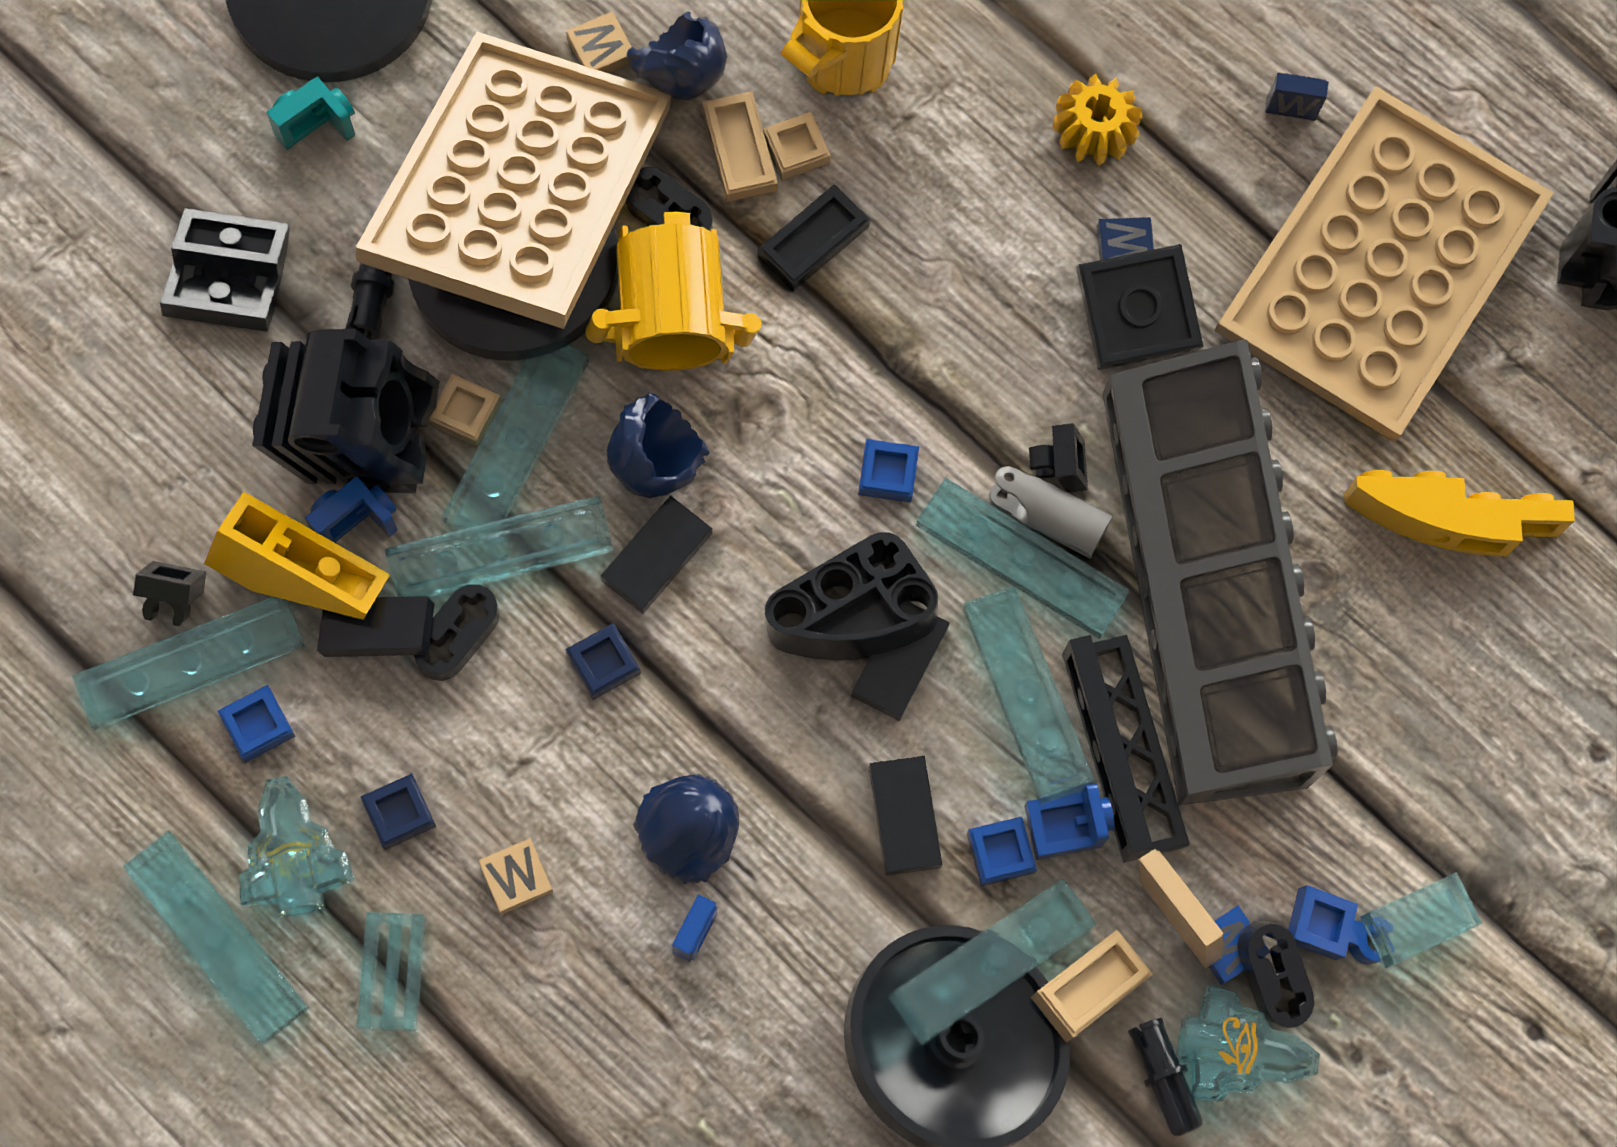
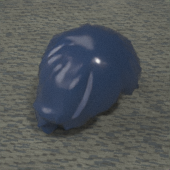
M686 12L678 17L676 22L669 27L667 33L664 32L659 36L658 41H650L648 47H643L640 50L631 47L627 51V58L638 79H645L661 92L680 100L694 99L711 89L724 74L728 58L723 38L714 22L709 21L707 17L693 19L690 12Z
M647 394L637 398L635 402L629 405H624V410L620 414V422L613 430L607 446V463L613 475L632 494L646 498L664 496L692 483L695 475H697L696 470L705 463L703 457L709 455L705 442L698 437L694 429H691V424L686 419H682L681 412L677 409H672V405L669 402L666 403L655 394Z
M700 774L678 777L652 787L649 793L643 795V801L638 807L633 826L638 833V840L642 844L641 850L646 854V858L650 862L657 864L663 874L669 873L672 878L677 877L685 885L688 882H707L712 873H715L723 864L729 861L739 830V812L733 795L727 792L726 787L720 785L716 779L712 780L709 776L704 777Z

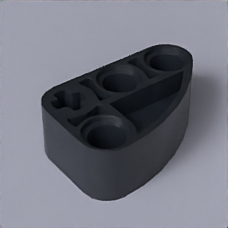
M878 532L776 590L765 604L767 633L770 642L778 650L785 653L813 659L835 661L870 658L871 655L882 654L905 647L931 633L938 621V592L905 542L892 533ZM883 561L886 567L893 563V567L885 570L882 564L876 568L874 564ZM834 586H842L851 591L847 597L842 599H831L824 594L829 588ZM905 601H917L924 604L927 609L918 615H909L904 613L899 607ZM795 613L804 618L803 622L795 627H784L778 623V620L783 615Z

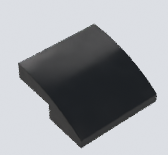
M184 208L171 246L173 265L160 300L162 316L268 332L286 258L290 233L289 224Z

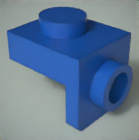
M357 476L339 491L333 489L321 495L311 506V513L305 517L311 530L334 543L368 516L372 518L388 537L398 531L391 515L397 510L393 502L379 486L375 485L369 490Z
M1097 784L1087 785L1081 792L1027 801L1024 805L1036 860L1102 848L1109 839L1108 831H1113L1115 827L1110 800L1108 797L1100 798Z

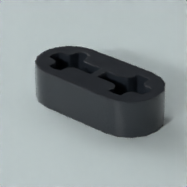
M653 167L641 168L625 201L628 210L634 217L646 226L664 224V212L690 213V220L693 217L698 218V227H704L711 231L712 214L703 201L663 171ZM653 186L657 187L658 200L664 205H661L651 197L646 198L643 202L640 201L639 188L641 187L649 191Z
M468 584L460 587L433 617L429 646L433 644L440 648L453 635L455 638L448 647L452 659L448 663L437 660L431 665L429 664L431 659L429 652L428 655H414L418 669L424 676L437 681L453 678L462 670L493 632L499 622L500 611L495 595L488 588L480 584ZM480 600L484 601L483 609L486 617L482 621L479 618L473 617L462 630L458 628L465 619L462 605L466 602L476 605Z
M1265 920L1250 923L1239 935L1237 946L1256 1006L1261 1015L1268 1021L1282 1027H1298L1306 1022L1312 1014L1315 1001L1296 941L1291 932L1282 925ZM1264 935L1277 941V945L1270 949L1274 967H1272L1271 961L1268 958L1257 955L1256 950L1264 946L1262 938ZM1278 980L1283 989L1295 993V997L1288 1001V1012L1275 1007V1003L1282 999Z

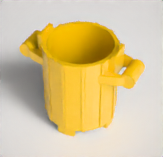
M800 0L799 20L791 33L790 40L783 47L781 55L805 74L809 84L824 95L827 92L834 93L837 96L862 95L867 91L873 93L882 86L888 78L893 63L895 64L904 7L902 5L903 0Z
M664 212V224L650 225L629 233L628 226H622L618 232V242L616 244L620 310L608 311L606 309H597L594 311L585 331L589 341L593 343H601L602 341L616 343L617 362H622V357H624L625 361L638 366V368L660 371L690 370L714 363L718 359H721V364H728L734 354V344L747 347L752 343L761 328V319L753 313L742 315L724 312L719 238L716 229L709 231L704 227L691 225L690 213Z

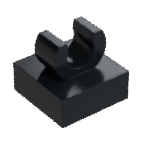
M1074 423L1052 426L1053 445H1037L1029 448L1030 469L1036 470V477L1038 478L1055 477L1068 493L1088 490L1085 439Z
M152 561L136 573L133 595L147 598L142 608L144 619L150 621L154 619L159 612V603L166 602L174 610L173 625L180 626L190 615V604L204 593L206 571Z

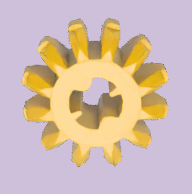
M1096 73L1090 77L1087 86L1075 79L1074 83L1069 87L1068 94H1062L1057 100L1055 109L1058 114L1054 116L1053 129L1054 132L1062 134L1059 141L1061 150L1072 147L1077 148L1075 155L1077 163L1083 160L1086 154L1093 155L1098 167L1105 162L1107 154L1119 161L1124 156L1127 146H1132L1137 141L1139 135L1137 125L1140 124L1142 118L1141 108L1132 106L1135 100L1134 90L1121 93L1117 91L1119 87L1117 77L1111 80L1108 86L1101 85ZM1097 118L1102 120V122H1096L1092 119Z

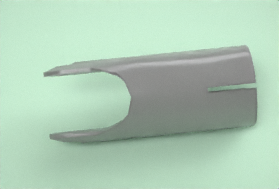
M1010 466L1002 467L997 471L995 476L996 484L989 492V498L995 506L1010 513L1015 519L1089 559L1095 552L1113 517L1047 481L1035 476H1029ZM1011 475L1014 480L1008 482L1004 479V476ZM1003 492L1007 498L1002 500L998 498L997 494Z

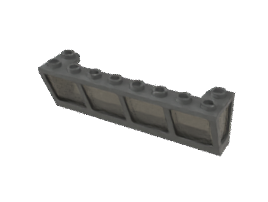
M1247 340L1234 341L1111 374L1102 393L1178 806L1308 789L1333 766L1332 759L1337 757L1336 735L1331 725L1325 726L1321 707L1326 702L1325 681L1320 671H1314L1310 652L1315 648L1314 627L1309 617L1303 618L1299 598L1304 595L1303 573L1299 564L1292 563L1289 544L1293 543L1294 538L1293 523L1289 512H1282L1278 494L1283 488L1282 469L1277 459H1271L1268 441L1272 439V420L1269 410L1267 408L1261 409L1258 390L1262 386L1261 366L1257 357L1251 358Z

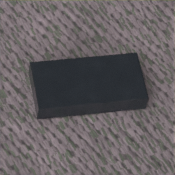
M834 184L758 248L757 256L794 292L869 227L870 219Z
M670 495L601 574V581L644 614L712 535L713 528Z
M428 596L377 597L364 620L323 610L317 651L324 657L428 655L435 603Z
M905 601L899 607L904 613L909 615H918L925 611L908 601ZM938 617L934 630L926 637L902 648L871 655L852 690L851 697L900 721L945 636L950 622Z
M925 756L870 763L869 772L885 875L941 868L942 858Z

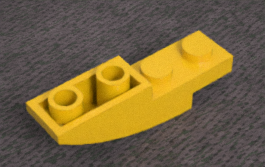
M1387 470L1366 471L1360 474V476H1356L1344 492V503L1367 519L1395 533L1428 545L1475 555L1507 557L1523 541L1522 537H1559L1575 521L1573 500H1554V496L1548 493L1525 495L1521 500L1501 499V495L1494 492L1476 493L1466 499L1464 478H1446V474L1441 471L1419 472L1413 477H1393V473Z

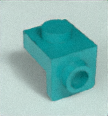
M318 76L297 91L290 90L282 94L275 101L273 107L266 111L275 137L286 150L328 121L331 122L346 141L355 136L350 118L355 114L351 103L337 87L330 91Z

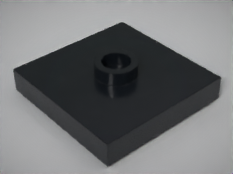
M1181 244L1078 264L1076 267L1098 370L1200 350L1204 347Z

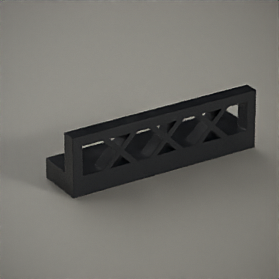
M1091 635L1070 639L1062 655L1103 796L1109 798L1112 806L1115 824L1114 833L1123 863L1138 860L1154 849L1162 854L1188 847L1190 845L1128 636L1123 635L1094 643ZM1113 652L1118 653L1124 674L1115 688L1105 683L1097 656ZM1125 682L1127 683L1131 697L1120 692ZM1114 701L1121 703L1136 713L1139 726L1131 740L1120 735L1112 708ZM1141 734L1146 749L1136 744ZM1130 753L1151 764L1154 779L1146 793L1135 786L1127 759ZM1156 787H1158L1162 802L1152 797ZM1146 805L1167 817L1172 837L1152 842L1143 813Z

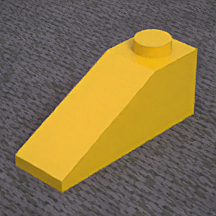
M246 492L242 493L217 530L204 562L206 566L253 592L364 620L390 576L386 571Z

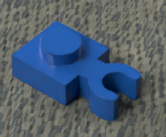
M1307 885L1298 888L1288 930L1293 935L1297 946L1333 960L1345 958L1347 949H1349L1350 954L1358 962L1374 964L1384 961L1385 955L1369 947L1367 935L1368 933L1376 936L1389 934L1391 926L1380 919H1369L1363 922L1357 921L1355 916L1358 904Z

